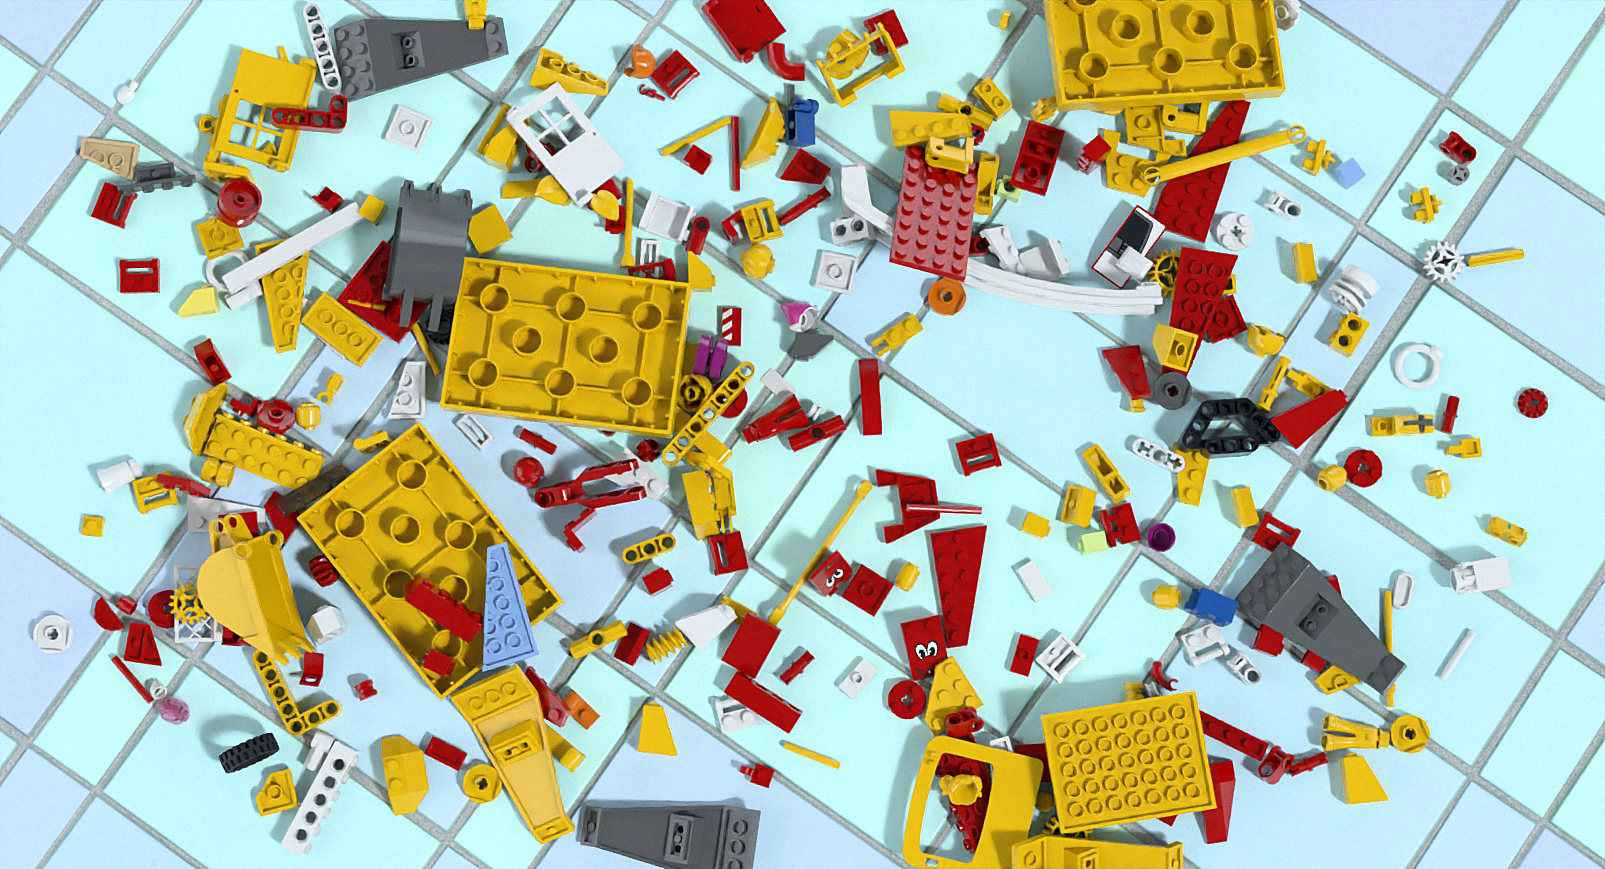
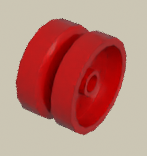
M232 179L225 183L221 188L216 204L218 217L223 223L234 228H244L251 225L257 218L261 207V191L255 184L244 179Z

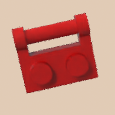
M894 9L863 21L865 28L868 29L870 34L876 31L874 25L881 22L884 29L889 33L896 49L909 44ZM880 37L873 40L878 56L889 53L887 46H883Z
M675 50L654 70L650 77L674 100L677 94L690 81L701 74L678 50ZM687 69L689 73L671 89L668 85Z
M105 182L91 217L120 229H125L126 218L138 194L135 193L134 195L127 196L118 220L113 219L123 194H119L118 186Z
M159 258L152 259L151 261H127V259H120L121 294L160 293ZM152 268L153 273L128 274V269Z
M992 433L955 443L965 477L970 476V473L1002 466ZM988 454L993 456L991 460L968 466V460Z
M1267 511L1251 542L1272 553L1281 541L1292 548L1301 530L1292 528L1273 517ZM1270 523L1291 535L1290 539L1267 528V524Z
M740 531L706 538L707 544H710L715 576L749 569ZM722 541L728 562V567L726 568L722 566L717 544Z

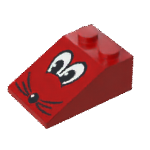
M836 550L809 577L808 582L824 598L827 595L831 597L838 590L836 586L841 581L845 583L852 576L850 574L852 568L840 552Z
M939 615L901 623V632L913 681L933 677L935 666L948 658Z

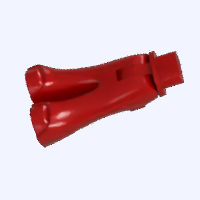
M794 393L788 396L776 408L748 424V428L742 430L748 444L754 441L758 443L759 441L767 440L785 431L811 426L803 409L776 422L781 417L801 409Z

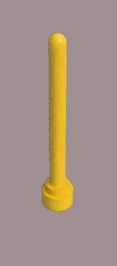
M631 178L626 180L624 255L620 259V268L624 269L635 267V259L631 255L634 185Z

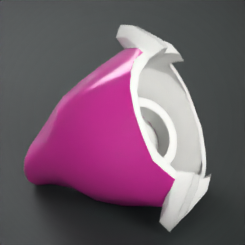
M793 302L784 303L780 306L790 325L789 329L798 333H805L812 326L815 318L819 316L818 305L813 307L807 303Z

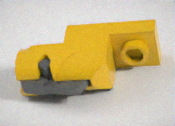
M1433 414L1372 417L1370 418L1371 437L1432 434L1435 430V426H1433L1434 416Z

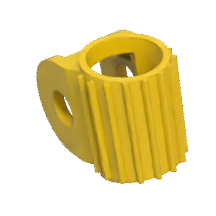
M844 30L830 43L825 61L832 58L831 51L834 50L838 54L848 48L846 42L850 41L853 45L861 39L850 30ZM867 44L843 58L842 60L845 62L843 64L835 63L827 69L830 77L836 80L849 78L856 69L859 70L862 67L871 46Z

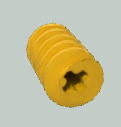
M672 627L673 634L665 631L666 638L660 634L659 642L653 638L652 646L647 642L645 643L646 651L654 665H656L655 659L662 662V655L669 658L668 651L676 654L675 647L680 651L683 650L682 643L688 647L680 630Z

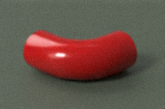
M769 43L766 45L768 63L776 75L784 80L805 81V63L790 62L786 58L785 44Z

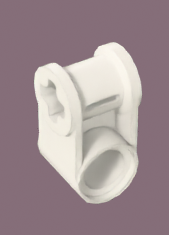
M1274 189L1268 203L1263 205L1264 208L1287 222H1295L1301 215V205L1287 197L1284 193ZM1287 209H1294L1297 215H1290Z
M1241 650L1237 651V655L1233 659L1225 663L1248 686H1254L1262 679L1261 671ZM1248 672H1254L1256 674L1257 678L1255 682H1251L1248 680Z

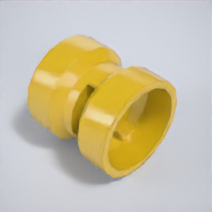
M1143 682L1124 683V690L1127 693L1125 702L1144 699V695L1141 693Z

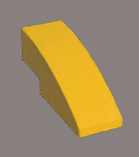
M1097 443L1081 453L1087 465L1115 505L1131 495V489Z

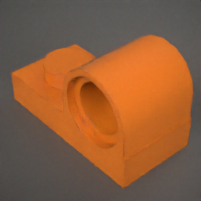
M573 689L562 699L571 709L569 714L586 730L601 717Z

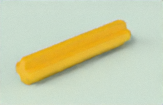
M1520 248L1470 256L1468 258L1469 267L1520 260L1525 257L1524 250Z

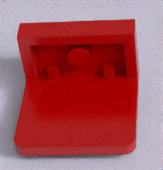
M594 508L585 509L580 513L581 518L576 522L574 520L570 521L564 527L566 530L563 533L568 538L566 543L573 552L578 550L581 553L586 549L574 533L597 515Z

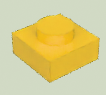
M84 516L81 535L102 538L105 518Z

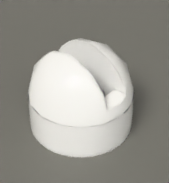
M156 682L151 685L150 693L154 699H162L166 696L167 689L164 684Z

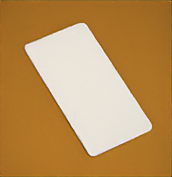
M772 368L760 379L782 401L796 392V389Z

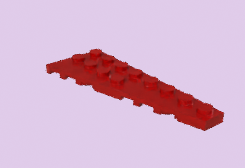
M1181 247L1169 326L1196 334L1198 338L1188 371L1185 372L1162 365L1161 375L1168 372H1178L1187 378L1228 279L1231 276L1238 255ZM1172 385L1171 388L1167 389L1170 392L1169 396L1178 393V390L1175 389L1176 386Z

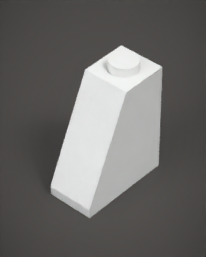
M723 603L683 616L675 625L702 652L737 616L730 606Z

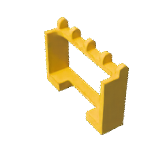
M881 22L877 24L878 30L870 35L864 31L862 33L864 38L852 45L850 41L846 42L848 48L836 54L834 50L831 51L832 58L823 63L819 59L815 61L835 103L841 108L858 99L854 92L882 75L892 79L906 70L889 33L884 29ZM882 36L893 60L838 92L827 69Z

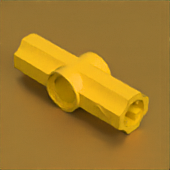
M944 92L936 107L946 113L961 114L960 111L962 109H968L970 111L968 117L970 118L971 125H979L986 132H988L995 117L974 107L970 102H963Z
M620 619L591 632L589 635L568 646L574 659L577 660L597 649L604 648L606 645L628 635ZM600 634L603 637V641L601 644L596 645L594 637Z

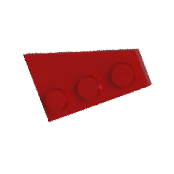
M528 666L525 675L539 694L544 719L560 728L564 727L571 709L557 693L552 692L547 686V682L535 673L536 670L532 666Z

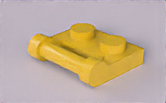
M773 200L741 208L751 245L784 236L773 206L775 204ZM762 209L767 210L773 229L771 233L767 232L761 212Z
M379 430L372 433V437L365 440L362 438L355 439L353 445L361 453L368 454L388 446L393 442V439L386 431Z
M171 471L159 473L172 476ZM158 474L132 481L142 515L161 507L180 504L176 488L174 490L163 488V484L156 481ZM167 492L170 494L169 498L148 504L145 503L146 498Z

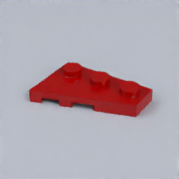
M1140 345L1102 350V356L1110 364L1113 373L1115 372L1120 379L1121 385L1131 400L1151 398Z

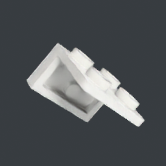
M1053 237L1048 239L1047 243L1020 253L1019 258L1028 278L1053 282L1069 274L1071 267L1068 259H1064L1062 255L1064 250L1061 242Z

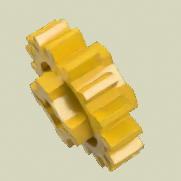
M191 582L188 583V587L181 584L182 590L175 589L176 596H170L174 600L173 603H169V606L174 607L171 614L177 613L175 619L183 618V624H186L188 620L190 625H194V620L202 623L201 617L207 619L208 616L205 614L204 607L201 608L197 584L195 587H193ZM188 591H197L193 595L185 594ZM179 599L182 600V607L180 609L178 605ZM188 600H195L193 602V604L195 605L193 608L188 607ZM190 612H195L196 614H198L193 617L186 616Z

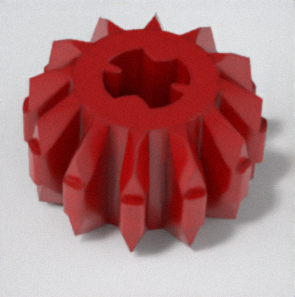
M325 554L317 555L309 561L311 573L321 587L330 586L338 581L336 568Z

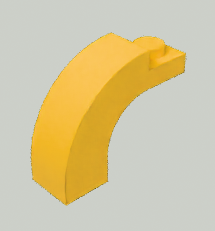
M981 152L977 175L976 200L973 206L975 207L974 213L979 215L992 214L1000 155Z

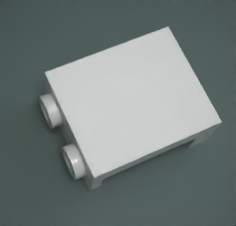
M652 191L639 223V229L682 245L683 241H687L691 231L688 229L690 223H693L696 219L697 213L694 206L683 205Z

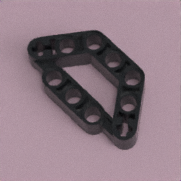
M1248 398L1206 400L1195 409L1177 441V447L1183 453L1200 451L1201 455L1206 459L1249 456L1258 447H1270L1280 438V431ZM1239 405H1243L1246 408V412L1241 411ZM1221 406H1224L1228 413H1224L1221 410ZM1203 407L1208 409L1209 415L1203 412ZM1237 419L1251 434L1201 439L1211 421ZM1253 419L1259 422V426L1253 423ZM1193 423L1198 424L1200 426V430H1196L1193 426ZM1191 436L1192 438L1188 443L1189 445H1187V439ZM1245 442L1250 443L1251 449L1245 446ZM1226 443L1232 445L1233 451L1227 448ZM1208 445H1212L1214 447V452H1211L1208 449Z

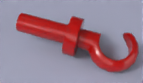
M645 84L639 88L641 95L649 94V97L652 99L655 97L663 102L666 100V97L658 94L655 89H648L643 93L642 88Z

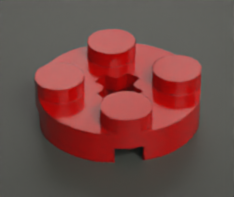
M724 381L719 382L713 387L714 393ZM731 382L728 385L732 390L739 387L735 382ZM745 388L720 415L721 417L732 419L743 413L748 403ZM717 397L716 402L719 404H724L725 402L723 401V399H725V397Z
M274 399L273 402L267 403L268 400L262 402L257 409L258 426L279 435L284 434L286 430L294 426L296 412L293 411L291 404L279 399Z
M1360 449L1348 455L1343 465L1347 473V481L1359 488L1370 487L1382 477V462L1372 450ZM1361 463L1367 466L1366 474L1358 471Z
M165 590L154 594L148 603L150 619L158 627L165 629L175 628V615L171 613L166 615L165 609H163L164 606L174 602L170 598V596H174L173 590Z
M909 680L901 681L894 685L888 694V706L898 718L913 719L919 716L925 709L927 702L926 693L916 682ZM906 694L913 699V702H909V706H906L905 702L901 700Z

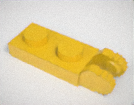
M911 314L884 332L882 336L874 340L870 345L873 348L884 340L886 341L888 346L877 353L880 358L889 351H893L923 331L924 328L916 316Z

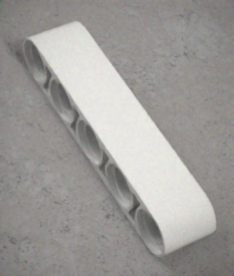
M308 3L303 8V15L321 76L327 90L332 94H338L343 90L342 78L324 16L316 3ZM312 10H316L317 14L313 17H310L309 13ZM316 28H322L321 33L314 34ZM322 45H327L326 51H319ZM327 63H333L330 69H324ZM333 80H337V81H338V83H337L336 86H334V87H330V86H329V84H330L331 81H333Z

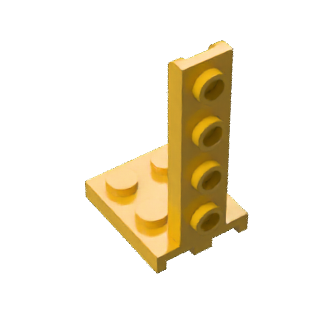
M224 94L223 100L219 101L218 111L220 112L218 118L216 117L214 120L215 131L214 135L210 136L209 146L211 147L209 153L207 152L205 155L203 169L206 170L205 174L210 176L209 181L225 184L232 179H244L256 184L251 171L246 166L237 165L235 167L229 166L228 163L220 162L222 152L214 150L229 95Z

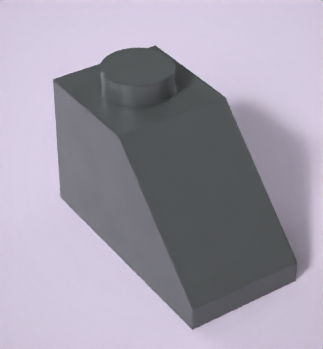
M796 332L794 358H797V361L809 362V359L813 360L833 343L834 336Z

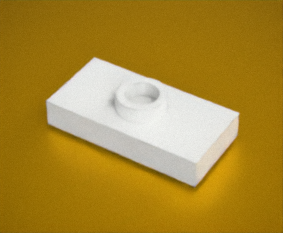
M864 658L838 687L853 700L878 670Z

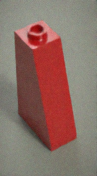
M1332 388L1271 417L1269 420L1291 446L1297 449L1348 404L1345 400L1348 397L1341 389L1337 391L1335 388Z

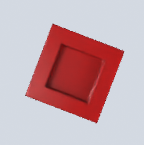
M693 144L684 157L683 163L700 175H704L713 161V156Z
M325 187L318 196H312V199L331 215L344 201L339 194L333 192L328 187Z

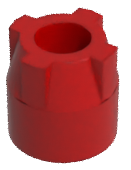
M122 595L116 607L130 616L136 610L138 602Z

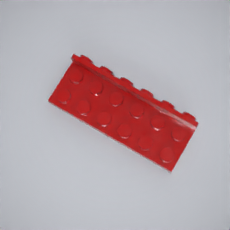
M972 733L956 738L976 743ZM943 753L935 770L938 778L940 777L941 779L945 775L955 777L966 774L976 775L982 781V797H977L973 804L956 805L951 802L948 795H945L950 802L948 803L949 810L956 817V827L960 833L962 832L964 837L963 845L972 854L976 851L986 817L991 792V779L983 761Z

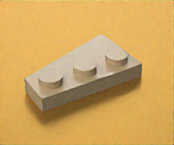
M82 137L80 157L135 183V168L138 165L140 152L139 144Z

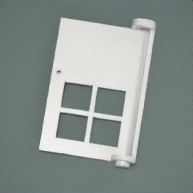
M558 82L523 107L516 108L514 106L506 113L508 115L506 120L579 208L594 197L591 192L626 166ZM556 97L569 114L554 124L542 107ZM536 111L551 126L537 137L523 122ZM572 116L585 133L570 143L558 129V126ZM552 130L556 132L566 145L554 156H551L539 142L540 139Z

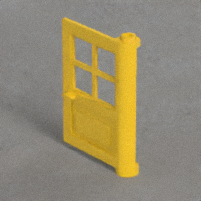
M242 48L214 150L273 167L275 171L280 173L289 171L300 130L284 129V132L281 133L261 127L266 108L272 110L278 107L307 109L318 69V62L309 58H300L299 65ZM240 100L262 106L257 125L235 119ZM294 117L296 123H303L302 117ZM234 123L256 129L251 148L228 142ZM260 131L282 137L277 156L255 150Z

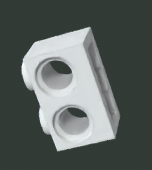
M858 213L853 214L854 217L836 218L835 222L830 223L833 244L838 247H844L875 239L873 224ZM863 222L864 228L859 231L858 227ZM846 227V233L841 235L842 228Z

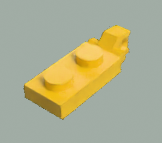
M1289 369L1286 374L1287 377L1293 380L1291 385L1309 398L1332 389L1302 370L1298 374Z

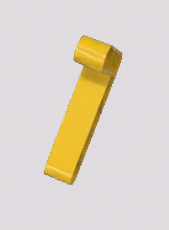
M257 649L253 653V662L290 734L296 736L304 735L341 715L343 707L337 700H327L302 713L276 660L267 655V660L261 663L259 655L263 652ZM273 669L276 677L273 680H269L267 674ZM279 687H283L284 695L279 698L276 695V690ZM332 703L337 706L334 714H330L328 711V707ZM288 704L293 706V712L290 715L285 713V707ZM314 712L319 714L317 723L311 721V715ZM297 721L302 725V729L299 732H295L293 729V725Z

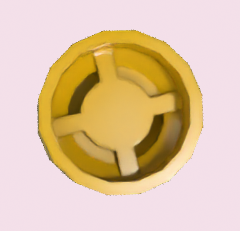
M208 457L202 467L200 479L211 484L216 482L218 486L229 488L234 478L236 467L234 464L227 462L221 464L220 460Z

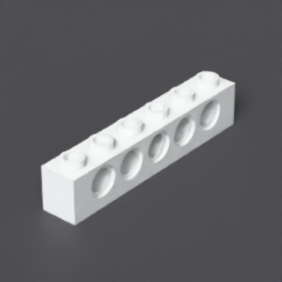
M340 741L334 742L279 847L298 857H304L305 854H309L313 846L311 844L313 838H317L322 830L320 825L323 819L326 820L331 813L330 806L332 802H336L341 792L339 789L341 785H345L350 777L348 772L351 766L355 767L359 760V756H357L359 751ZM338 759L344 761V767L341 770L335 767ZM330 776L335 780V784L331 788L326 785V780ZM320 794H323L326 798L323 805L317 803V797ZM311 811L316 814V820L313 823L309 822L307 818ZM301 829L307 833L305 840H300L298 837Z

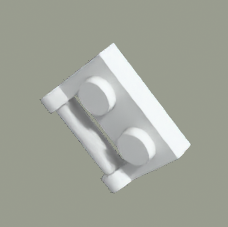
M1213 623L1180 636L1194 668L1200 667V664L1223 654L1224 656L1230 654L1229 647L1224 640L1219 626ZM1216 642L1220 646V648L1198 657L1195 655V651Z
M1061 632L1035 661L1055 681L1061 684L1064 681L1063 678L1080 660L1083 661L1087 656ZM1073 651L1075 653L1074 657L1057 673L1054 668Z
M735 699L714 700L722 734L760 725L758 714L749 708L723 713L724 707L740 704Z

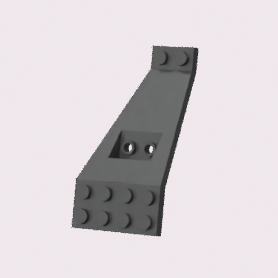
M501 17L485 21L484 29L473 30L469 29V22L362 19L334 29L344 96L349 103L509 54L504 22Z
M1283 541L1280 542L1234 599L1239 602L1238 606L1265 626L1364 682L1382 696L1385 695L1407 668L1403 661L1390 653L1318 569ZM1322 608H1326L1324 613H1320ZM1313 623V627L1308 628V625Z
M727 805L632 808L586 806L580 845L596 847L664 869H753L761 811Z

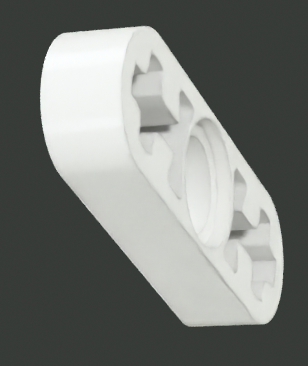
M1143 438L1134 441L1133 451L1136 455L1174 473H1179L1185 468V460L1182 456ZM1143 442L1145 443L1144 446L1149 450L1153 446L1150 457L1146 456L1148 454L1147 451L1142 450L1141 453L1138 452L1137 444L1141 445ZM1157 450H1161L1165 454L1161 461L1153 458V454ZM1168 454L1172 455L1170 459L1173 461L1180 459L1181 467L1177 466L1174 469L1173 464L1167 462V465H1165Z

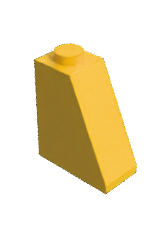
M648 702V705L643 706L638 752L677 757L678 752L664 708L660 707V703Z
M1357 752L1345 753V757L1340 758L1346 805L1389 801L1386 792L1364 756H1357Z

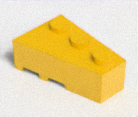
M704 469L682 474L697 540L700 541L709 537L719 536L717 521H720L718 509L714 510L713 508L716 500L714 492L710 493L709 487L712 486L710 475L706 476Z

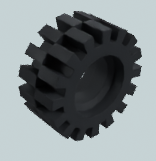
M441 309L440 321L446 320L450 323V330L446 334L428 331L430 316H428V320L425 322L426 334L436 344L449 345L454 313Z

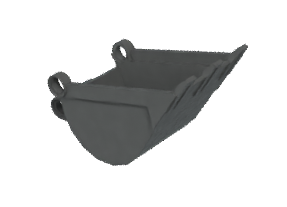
M406 179L403 187L400 188L387 280L384 283L382 300L402 299L399 326L409 327L413 301L431 304L428 331L438 332L442 306L449 307L448 311H455L469 225L472 220L473 199H471L470 190L461 189L459 197L443 194L441 185L433 184L431 192L414 189V181Z

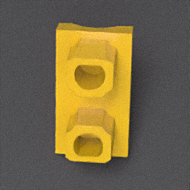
M1320 139L1319 142L1308 141L1306 152L1315 155L1314 159L1304 158L1302 169L1311 172V176L1316 177L1317 173L1320 172L1321 163H1323L1322 169H1328V164H1334L1335 158L1330 157V150H1326L1325 155H1323L1326 145L1325 139Z
M1423 187L1410 195L1411 204H1421L1422 209L1413 212L1414 221L1424 222V224H1430L1431 221H1434V214L1439 213L1438 207L1443 205V200H1437L1436 194L1430 195L1428 187Z

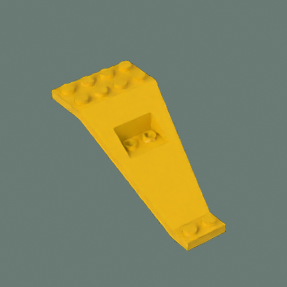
M518 664L451 693L450 699L473 728L523 819L538 842L542 845L573 832L575 825L564 810L539 694Z
M1039 834L1011 845L1012 869H1183V843L1179 841L1165 846Z

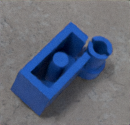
M796 98L793 105L798 106L785 108L786 145L805 148L815 145L814 115L819 110V103L814 99L804 100Z
M1204 587L1199 592V589L1192 588L1189 600L1183 608L1185 612L1203 620L1209 619L1213 621L1214 625L1219 627H1226L1232 623L1239 602Z

